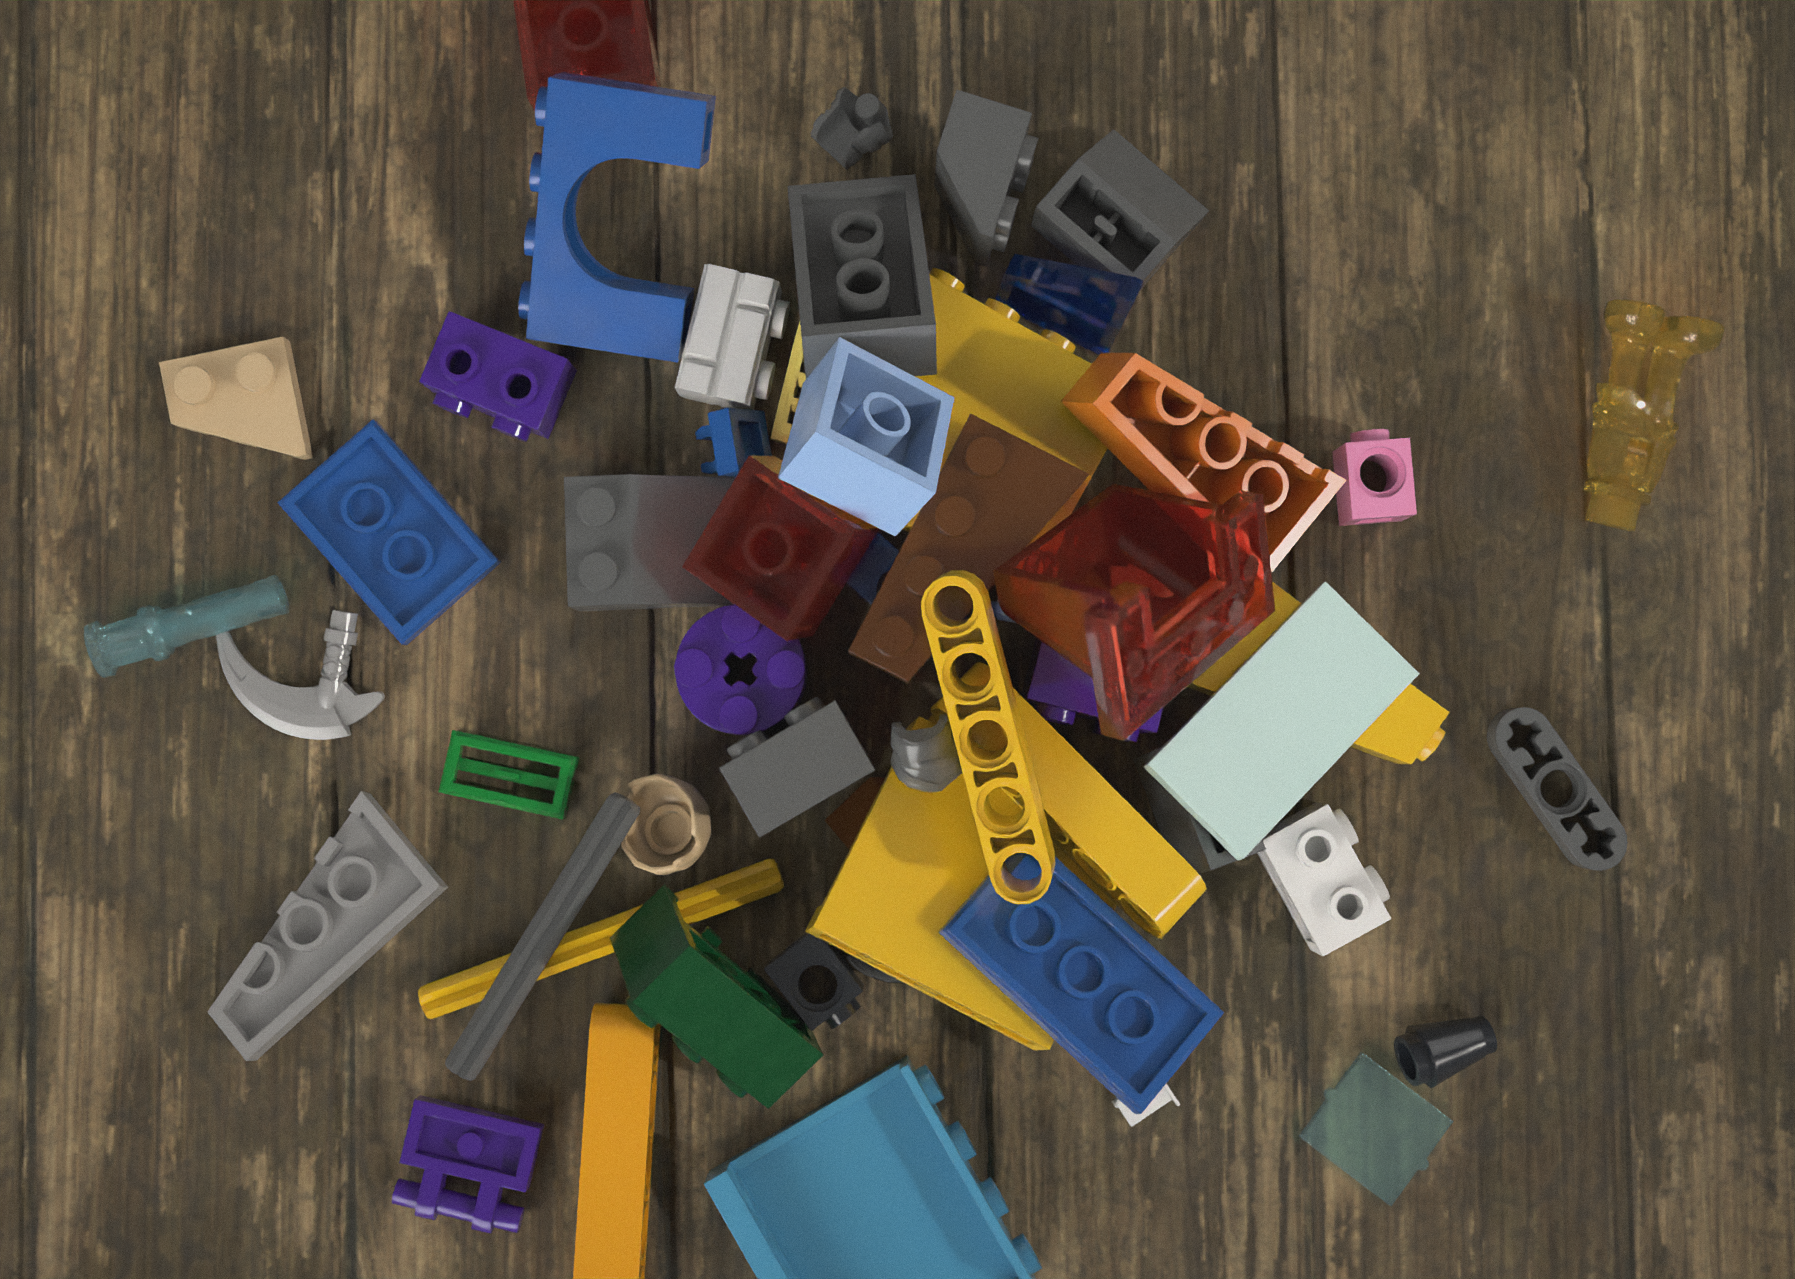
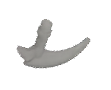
M332 609L329 628L325 629L324 641H327V648L325 649L324 665L321 670L322 677H320L319 685L314 687H293L266 677L246 661L237 649L228 631L221 630L216 635L222 669L234 694L260 721L287 735L313 740H328L350 736L349 725L367 716L385 698L384 693L381 691L358 695L344 681L347 678L346 671L349 666L350 651L352 646H356L358 633L355 632L357 613Z

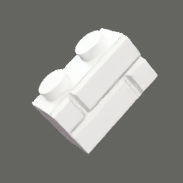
M712 264L704 265L675 384V389L679 396L711 405H719L724 408L754 410L757 398L768 399L775 373V363L766 361L771 337L783 338L790 310V302L780 300L782 290L779 281L751 273H741L737 270Z

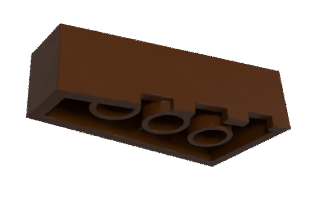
M970 413L939 473L936 493L921 508L848 650L849 654L908 684L932 656L921 610L924 592L939 576L951 570H965L981 579L987 591H989L1089 476V473ZM946 586L941 589L938 597L941 612L949 619L955 621L964 620L973 609V600L970 594L964 588L958 586Z

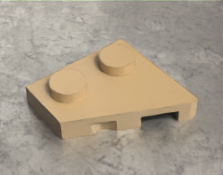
M285 337L159 362L171 424L179 428L218 436L244 445L287 454L302 460L313 458L291 343Z

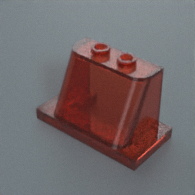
M1112 484L993 571L999 605L1003 613L1093 679L1101 734L1122 741L1127 739L1275 611L1263 494L1242 490L1225 503L1216 504Z

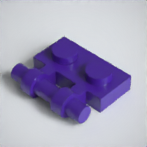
M418 1096L414 1099L399 1163L423 1168L422 1181L418 1183L399 1178L394 1188L392 1204L415 1209V1216L430 1220H436L438 1215L472 1222L471 1229L491 1234L494 1228L518 1233L522 1224L525 1207L501 1202L503 1187L521 1192H526L529 1189L544 1124L427 1096ZM447 1174L481 1182L478 1196L445 1189Z

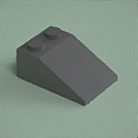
M916 174L787 186L806 379L839 337L913 376L936 375V321Z
M631 474L564 477L568 607L577 611L728 606L740 603L746 605L768 604L763 478Z

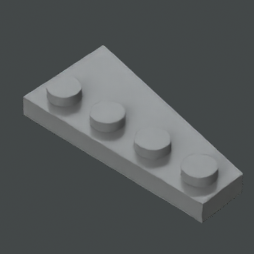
M363 791L359 793L348 809L352 813L336 836H329L314 858L317 863L297 892H290L277 911L280 916L261 943L256 942L208 1010V1014L246 1061L258 1060L448 888L370 793Z

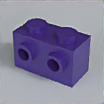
M449 311L419 382L436 394L433 400L434 405L464 418H469L472 409L495 417L491 426L493 429L527 442L531 432L549 439L577 370L567 358Z

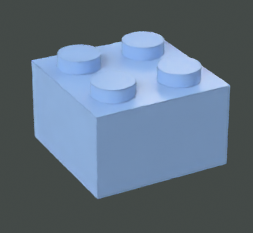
M839 337L802 385L778 478L896 536L936 493L954 397Z

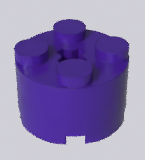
M740 603L717 608L702 616L691 626L679 646L674 664V672L682 700L697 719L721 732L751 735L759 730L769 731L786 721L784 716L800 705L808 680V663L801 641L785 621L764 608ZM754 655L758 661L752 668L754 675L757 677L756 681L750 686L742 681H738L732 686L728 680L734 672L729 665L730 661L735 656L747 660Z

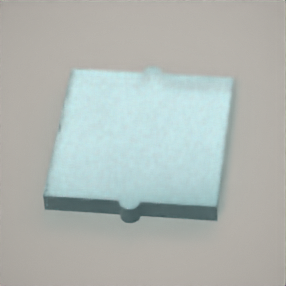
M1360 1052L1334 1089L1328 1087L1324 1090L1323 1095L1326 1100L1300 1133L1299 1137L1388 1205L1392 1206L1418 1169L1426 1170L1428 1168L1429 1162L1426 1158L1454 1121L1364 1053Z

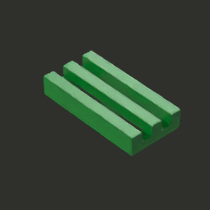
M452 730L438 792L563 820L567 816L569 795L572 794L575 769L578 768L580 757ZM468 746L561 767L559 777L555 778L461 757L463 747ZM458 770L552 790L555 791L553 803L456 782Z

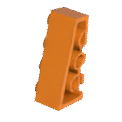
M1101 353L1061 400L1230 571L1268 578L1347 481L1331 470L1322 469L1305 459L1303 453L1288 444L1277 442L1252 427L1253 423L1235 412L1226 411L1204 398L1203 393L1137 353Z

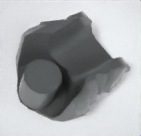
M842 87L837 90L836 98L831 103L830 109H827L825 114L821 113L814 122L811 137L848 170L863 157L862 154L881 149L882 145L889 143L893 138V133L889 123L888 111L875 95L866 93L857 97L846 87Z
M939 714V721L935 726L918 730H905L901 721L892 722L891 747L893 748L891 765L898 779L907 787L923 792H939L962 774L947 714Z

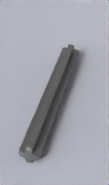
M616 792L607 797L446 1058L445 1065L451 1072L469 1081H472L479 1075L640 814V807L634 801Z

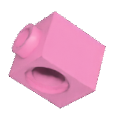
M1388 429L1363 430L1351 433V442L1344 443L1332 452L1334 473L1347 480L1336 493L1339 526L1398 522L1417 514L1410 438L1390 439ZM1364 461H1373L1379 464L1385 471L1386 486L1382 492L1372 491L1363 484L1360 477V468Z

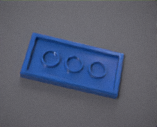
M1015 853L1005 860L1009 873L1020 880H1031L1042 872L1039 862L1027 853ZM1056 857L1055 868L1048 891L1039 900L1030 904H1014L1006 901L995 891L988 875L938 931L940 935L1134 1114L1143 1113L1224 1014L1214 1002Z

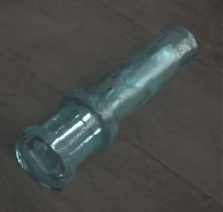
M272 575L254 583L225 590L176 607L161 610L158 606L146 605L138 609L136 616L102 625L98 621L88 623L84 627L85 645L98 674L102 678L115 676L118 668L151 657L157 662L166 660L175 652L176 647L189 642L215 636L264 619L286 615L289 613V603L281 581L279 582L278 576Z

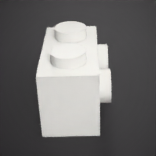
M1315 802L1277 823L1262 839L1266 850L1257 854L1311 951L1325 956L1391 920L1383 902L1390 899L1389 892L1373 866L1369 865L1363 868L1352 848V845L1359 842L1358 836L1351 822L1341 809L1332 812L1328 804Z

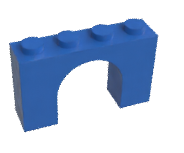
M566 72L548 77V87L541 86L539 88L535 105V122L537 126L544 127L542 153L535 152L533 155L529 176L530 190L538 192L536 218L530 217L528 219L524 236V253L526 256L533 257L531 281L525 280L522 284L518 308L520 319H527L526 339L679 362L683 355L691 322L694 288L624 277L605 268L590 254L581 239L576 222V202L580 187L586 176L597 164L607 160L630 158L700 169L709 161L716 101L715 95Z

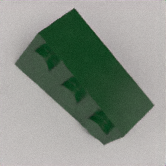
M664 884L610 937L629 992L626 1003L634 1015L645 1025L653 1028L659 1023L671 1032L676 1046L690 1060L700 1063L705 1059L717 1068L716 1072L721 1081L736 1096L744 1098L747 1094H750L769 1109L824 1054L813 1031L808 1028L795 1009L751 967L744 971L717 948L722 943V939L709 926L699 934L683 920L676 903L679 898Z

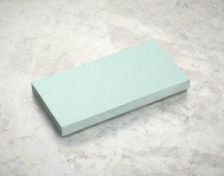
M1325 581L1307 597L1143 767L1237 861L1242 860L1420 673Z

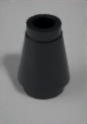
M1480 1015L1474 1018L1409 1025L1406 1028L1405 1034L1395 1038L1394 1051L1404 1077L1412 1086L1426 1084L1428 1087L1433 1088L1483 1059L1486 1055L1496 1052L1497 1039L1490 1022Z

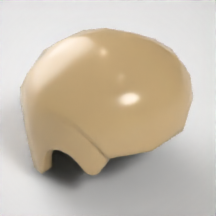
M657 773L631 781L628 784L630 793L627 798L634 801L640 807V814L621 843L623 851L635 867L656 875H667L692 866L704 852L711 836L710 807L693 785L665 774Z

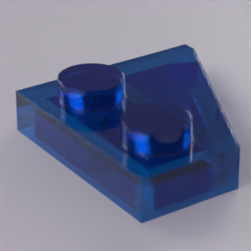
M1014 254L1004 273L995 300L1015 310L1020 317L1044 329L1056 332L1069 341L1100 355L1101 353H1109L1144 281L1133 276Z

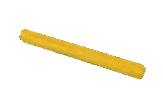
M766 859L674 894L679 898L676 903L683 920L690 925L780 892L784 887V881L774 859ZM641 906L567 932L537 981L614 953L610 937ZM511 953L421 986L418 989V997L426 1017L434 1019L481 1002Z

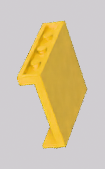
M932 268L929 276L936 321L937 374L915 377L954 397L940 471L971 413L1089 473V476L997 581L1020 595H1026L1108 449L1061 402L1091 366V363L1073 354L1076 346L1062 335L1048 329H1043L1040 335L1018 323L1020 315L1009 306L991 298H988L985 304L964 294L965 285L956 277L941 269ZM919 512L907 523L903 530L908 533L910 532Z
M918 716L906 730L930 728L935 726L937 722L933 716H930L929 720ZM891 766L823 904L816 908L805 932L1034 1051L1050 1050L1054 1039L938 933L989 875L963 772L942 791L931 793L907 787L898 779ZM1000 787L991 790L989 793V802L992 808L999 814L1013 816L1022 811ZM1052 840L1055 857L1108 906L1115 910L1117 905Z

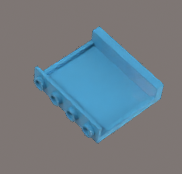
M908 1055L709 1171L704 1182V1186L757 1279H1036L1034 1273L1042 1269V1266L1025 1235L1022 1233L1013 1239L1001 1219V1216L1010 1211L992 1178L989 1177L980 1182L968 1160L976 1156L977 1153L962 1125L957 1120L948 1126L936 1106V1103L945 1097L926 1064L915 1069Z

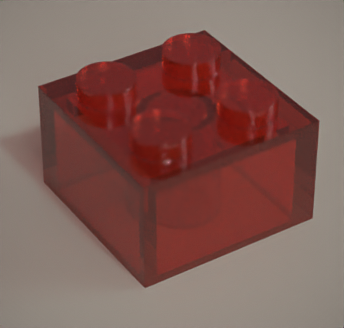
M513 0L527 99L534 111L539 88L541 86L548 87V77L561 72L661 87L649 0Z
M749 455L682 568L784 640L791 641L813 636L879 528L779 479L782 460L777 456Z

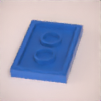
M374 419L277 502L402 645H408L501 563L415 463Z

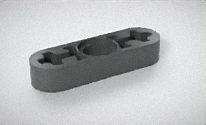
M1526 707L1510 708L1499 712L1491 720L1487 729L1488 746L1564 856L1572 864L1590 870L1602 871L1616 866L1622 860L1627 850L1626 831L1547 718L1539 711ZM1511 722L1516 725L1529 724L1533 730L1526 738L1530 748L1535 755H1546L1550 751L1553 758L1537 763L1526 774L1523 766L1535 762L1523 747H1508L1506 741L1513 735L1509 724ZM1553 770L1564 772L1572 783L1570 799L1559 807H1553L1546 803L1540 791L1543 778ZM1587 804L1590 808L1589 811L1579 813L1578 816L1589 829L1605 831L1606 836L1599 842L1603 853L1599 855L1595 852H1583L1581 846L1588 839L1577 822H1566L1563 826L1560 820L1577 814Z

